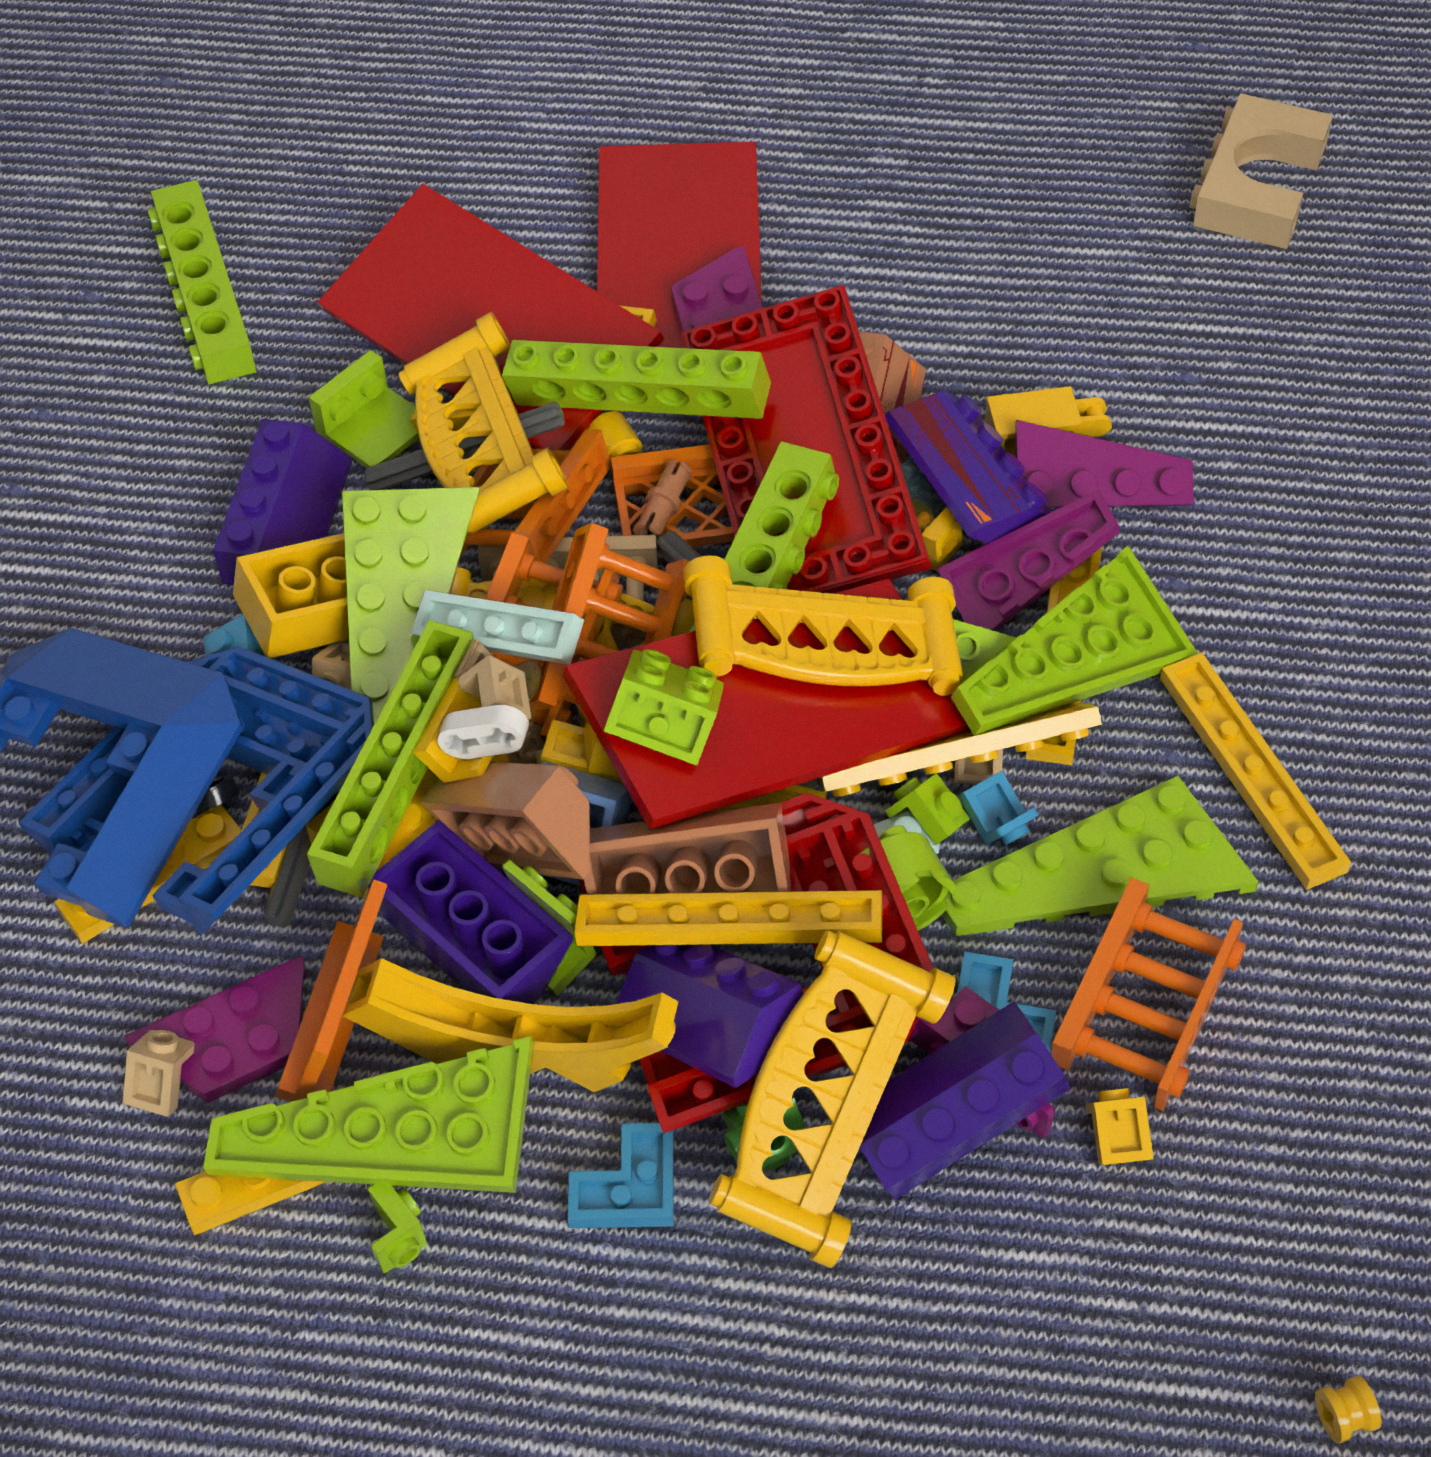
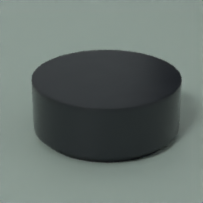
M227 776L213 781L196 812L207 811L239 795L240 791L234 778Z

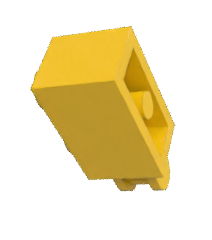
M1071 386L989 396L986 401L985 423L992 426L1002 436L1003 442L1000 445L1007 453L1012 454L1014 457H1016V420L1089 437L1103 436L1112 428L1110 417L1104 415L1107 410L1104 399L1092 397L1075 400Z

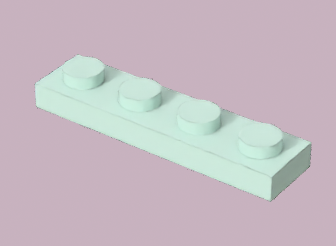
M425 590L411 634L420 638L428 621L432 620L473 632L474 640L478 639L490 652L570 665L584 620L574 613Z

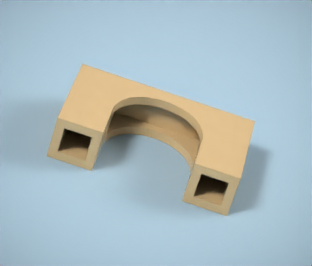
M1240 93L1234 109L1228 107L1225 112L1221 128L1224 134L1217 132L1211 150V156L1214 158H1206L1200 178V182H1203V185L1196 184L1189 206V208L1196 209L1193 226L1287 249L1297 225L1303 193L1258 182L1246 176L1238 167L1255 160H1275L1317 170L1327 145L1333 115Z

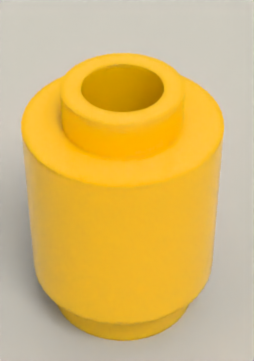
M620 412L600 413L588 427V429L602 431L610 460L611 457L643 453L641 441Z

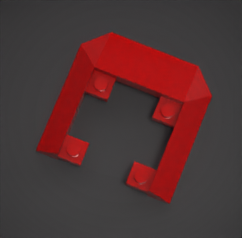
M804 793L780 802L789 852L791 892L882 890V942L867 944L930 972L933 969L932 963L870 815L810 793ZM869 847V855L861 853ZM578 879L583 895H587L584 880ZM812 943L815 952L819 943ZM648 945L602 946L612 976L614 977L629 971L636 952ZM819 961L821 969L823 970L824 967H822V962ZM809 987L803 988L802 993L804 994ZM843 989L836 994L834 998L836 1009L830 1011L825 1020L826 1026L831 1032L837 1033L873 1026L851 991ZM915 1016L904 1043L908 1042L919 1017ZM821 1038L815 1042L813 1047L815 1058L810 1059L806 1063L804 1071L806 1077L811 1079L843 1067L846 1063L832 1041L828 1038ZM661 1051L639 1059L663 1134L749 1102L758 1075L756 1074L737 1088H734Z

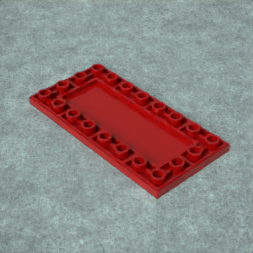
M756 141L599 146L597 292L620 306L654 309L657 319L655 328L660 330L664 337V340L658 347L684 348L680 326L671 298V286L736 247L744 246L762 304Z
M422 184L317 302L323 311L404 365L477 326L476 319L489 312H492L500 323L510 345L512 340L658 347L664 340L660 330L425 184ZM509 351L497 358L495 357L501 374L503 373ZM466 382L446 383L440 389L455 397ZM509 391L518 415L541 407L516 405ZM561 408L565 417L563 427L529 438L528 441L531 448L570 450L585 429H588L592 421L603 410Z
M844 285L680 332L684 348L761 352L771 381L763 419L703 416L734 537L781 441L831 454L835 474L839 476L838 489L835 497L832 500L826 501L822 510L820 529L815 537L810 536L804 548L805 557L803 565L797 574H792L787 590L833 594L885 579L894 580L932 569ZM777 533L773 536H779L783 533ZM768 569L759 570L756 573H762Z
M890 579L833 593L845 596L903 600ZM754 618L742 634V638L749 644L764 642L770 646L779 645L777 639L759 619ZM799 622L788 637L789 643L796 648L810 646L816 650L825 649L824 645L805 623ZM844 626L833 642L834 646L842 652L856 650L862 654L870 653L868 647L850 627ZM889 630L879 645L880 651L887 656H895L899 653L907 658L915 657L911 649L895 631ZM695 631L566 665L563 673V678L650 830L971 732L953 702L952 694L946 696L936 694L928 684V680L880 686H836L787 679L756 671L739 664H733L728 674L719 676L716 679L724 683L718 712L698 765H694L604 732V728L633 650L643 652L645 649L659 651L671 659L670 663L689 669L691 666L701 667L698 659Z

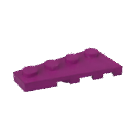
M1020 420L1015 421L1016 458L1025 468L1022 474L1026 480L1036 485L1047 497V502L1045 503L1047 508H1061L1098 489L1109 507L1191 506L1194 504L1193 460Z
M1098 489L937 568L941 578L948 580L952 584L956 601L955 606L963 622L997 631L1120 533L1118 522Z

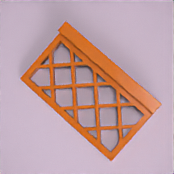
M710 444L611 457L613 488L617 501L622 536H632L634 526L639 521L646 507L645 503L639 508L627 501L625 497L647 494L650 488L656 487L666 462L677 460V465L673 472L676 474L681 462L689 466L692 475L684 489L690 488L694 492L685 502L680 501L677 513L668 519L661 535L663 536L667 531H674L691 547L733 542L735 537L732 527H726L718 522L728 510L724 495L712 489L714 485L720 484ZM703 497L719 505L710 516L693 508ZM685 516L700 524L696 531L687 533L676 529L675 526Z
M373 879L354 926L337 921L274 1097L292 1102L307 1098L308 1093L326 1089L328 1092H331L355 1023L342 1016L358 970L376 961L384 938L371 931L388 884Z

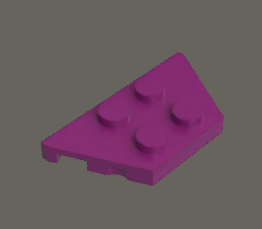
M744 246L736 247L671 286V298L681 332L763 308Z
M298 956L124 1035L126 1042L130 1048L150 1030L171 1031L179 1038L193 1041L195 1043L194 1053L182 1064L180 1082L185 1083L189 1091L206 1103H210L285 1068L304 1015L303 986L304 979L307 977L302 956Z

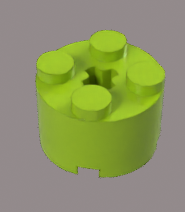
M902 825L893 826L885 830L879 839L919 931L944 913L949 906L945 897L948 892L955 895L956 886L924 835L916 832H907ZM869 847L861 853L869 855Z

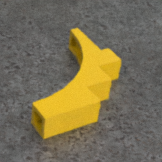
M381 958L358 970L342 1016L436 1064L467 1056L466 1052L486 1048L489 1051L514 1044L513 1040L531 1036L534 1047L530 1074L548 1068L592 1092H597L622 1082L631 1067V1062L668 1048V1044L671 1042L676 1029L674 1019L679 1001L664 993H659L637 1001L607 1006L563 1007L528 1004L493 998L454 988L415 974Z

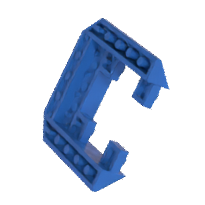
M70 628L12 653L0 671V754L9 739L37 747L59 709L125 729L107 759L106 764L112 772L130 777L126 787L89 850L84 852L58 843L34 885L41 893L81 906L90 916L129 929L241 733L243 726L227 679L223 673Z
M242 647L232 648L187 662L224 674L243 726L241 733L226 758L259 772H264L267 776L250 793L256 807L261 808L262 811L205 870L185 861L152 895L160 909L192 923L200 937L342 787L374 726L373 707L369 697ZM114 727L19 822L21 828L49 854H52L58 843L84 852L89 850L130 780V777L112 772L106 764L107 759L125 729Z

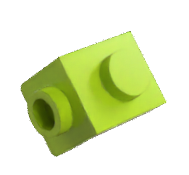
M937 773L922 784L916 776L893 792L898 801L885 810L888 817L892 818L908 807L935 845L950 836L970 819L962 808L960 800L955 794L950 792Z
M374 1184L368 1188L369 1195L375 1211L391 1231L373 1243L371 1249L377 1265L383 1273H386L394 1267L400 1268L411 1263L419 1255L421 1248L427 1245L421 1223L416 1218L421 1214V1211L405 1188L396 1192L392 1185Z

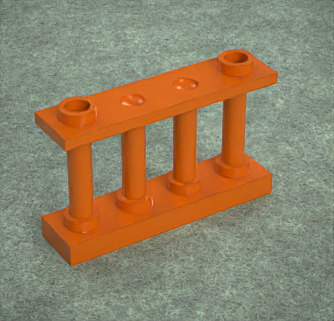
M585 429L571 450L549 449L562 469L569 488L555 496L548 492L535 500L534 503H528L500 518L522 520L515 530L482 528L473 534L468 532L460 558L469 545L506 547L513 532L528 537L534 549V555L537 556V561L546 564L611 467V460L602 431ZM532 449L534 455L537 454V453H539L540 451L544 450V449ZM499 464L481 465L473 476L475 479L473 487L482 486Z
M589 523L576 529L552 610L574 613L580 618L583 617V614H587L590 611L646 632L643 645L670 638L680 602H683L688 595L685 591L683 570L690 561L681 559L667 564L665 571L609 550V545L605 543L609 529ZM603 567L659 589L652 615L596 594L595 588L592 587L596 570L599 571ZM581 632L573 658L577 655L585 659H592L618 652V650L582 637ZM536 659L527 689L531 708L544 710L556 707V703H560L562 699L579 705L563 678L566 664Z
M512 532L485 600L533 607L521 603V598L517 596L523 580L529 582L532 578L559 587L563 569L537 561V556L534 555L535 552L530 539ZM604 569L600 582L593 580L592 587L595 588L596 594L619 602L623 585L619 584L616 572ZM589 611L581 629L582 637L596 642L605 617ZM490 652L493 657L517 669L533 673L536 659ZM575 655L572 658L571 664L588 659ZM562 699L560 703H556V707L544 710L530 707L531 719L529 721L543 725L540 736L544 744L552 719L568 724L572 723L574 713L569 710L571 702Z
M1131 877L1052 1042L1051 1055L1057 1065L1067 1071L1070 1070L1076 1055L1084 1058L1086 1054H1089L1159 1084L1154 1107L1164 1111L1170 1096L1173 1095L1180 1098L1191 1071L1184 1067L1185 1062L1227 968L1234 971L1237 970L1247 943L1239 941L1243 922L1237 919H1233L1228 933L1223 940L1152 911L1153 906L1147 904L1149 884ZM1146 929L1215 957L1216 959L1206 981L1133 952L1134 946L1129 945L1134 931L1143 933ZM1127 970L1197 999L1187 1023L1115 994V988L1109 986L1115 972L1124 974ZM1106 1012H1109L1178 1041L1168 1066L1096 1036L1095 1029L1090 1028L1096 1013L1104 1016Z

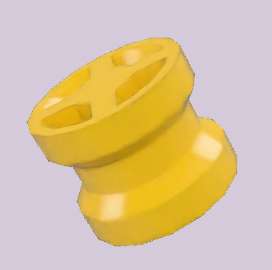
M1356 1375L1348 1378L1344 1382L1343 1387L1338 1389L1326 1386L1315 1392V1403L1320 1420L1329 1437L1335 1443L1340 1444L1348 1441L1355 1431L1363 1430L1370 1433L1381 1427L1382 1418L1377 1400L1372 1389L1361 1376Z

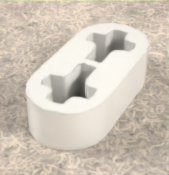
M493 705L449 713L444 718L437 742L445 753L459 759H473L512 753L522 747L529 727V721L522 711L508 705Z

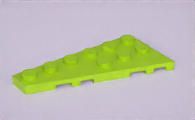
M480 487L342 491L351 690L370 698L373 707L374 724L419 640L418 637L411 634L425 590L447 594L451 592Z
M1126 546L1119 552L1116 558L1107 565L1102 566L1095 572L1092 578L1080 588L1077 587L1042 616L1032 628L1023 635L1018 636L1002 653L988 661L958 686L951 698L975 736L1161 674L1163 667L1194 656L1198 652L1130 547Z
M1176 776L952 880L956 886L955 895L948 892L945 897L949 906L942 914V917L955 936H963L1014 928L1016 922L1044 918L1045 923L1063 921L1064 915L1088 912L1089 916L1114 913L1131 877L1149 884L1147 904L1153 907L1164 906L1166 900L1194 896L1195 901L1210 899L1217 892L1238 890L1239 894L1256 892L1259 881L1180 777Z
M531 1036L513 1040L514 1044L487 1051L486 1048L466 1052V1057L438 1064L431 1061L354 1081V1086L331 1092L323 1089L308 1093L307 1098L280 1105L269 1103L212 1118L203 1169L208 1175L373 1185L389 1184L392 1186L516 1193L534 1047L533 1039Z

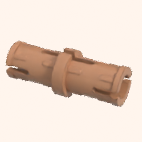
M677 460L666 462L656 487L650 488L645 497L646 507L639 521L634 526L633 531L635 535H647L650 530L652 531L651 535H656V539L662 536L661 534L669 517L675 515L680 507L679 497L692 475L691 469L685 463H680L675 474L673 471L677 465Z

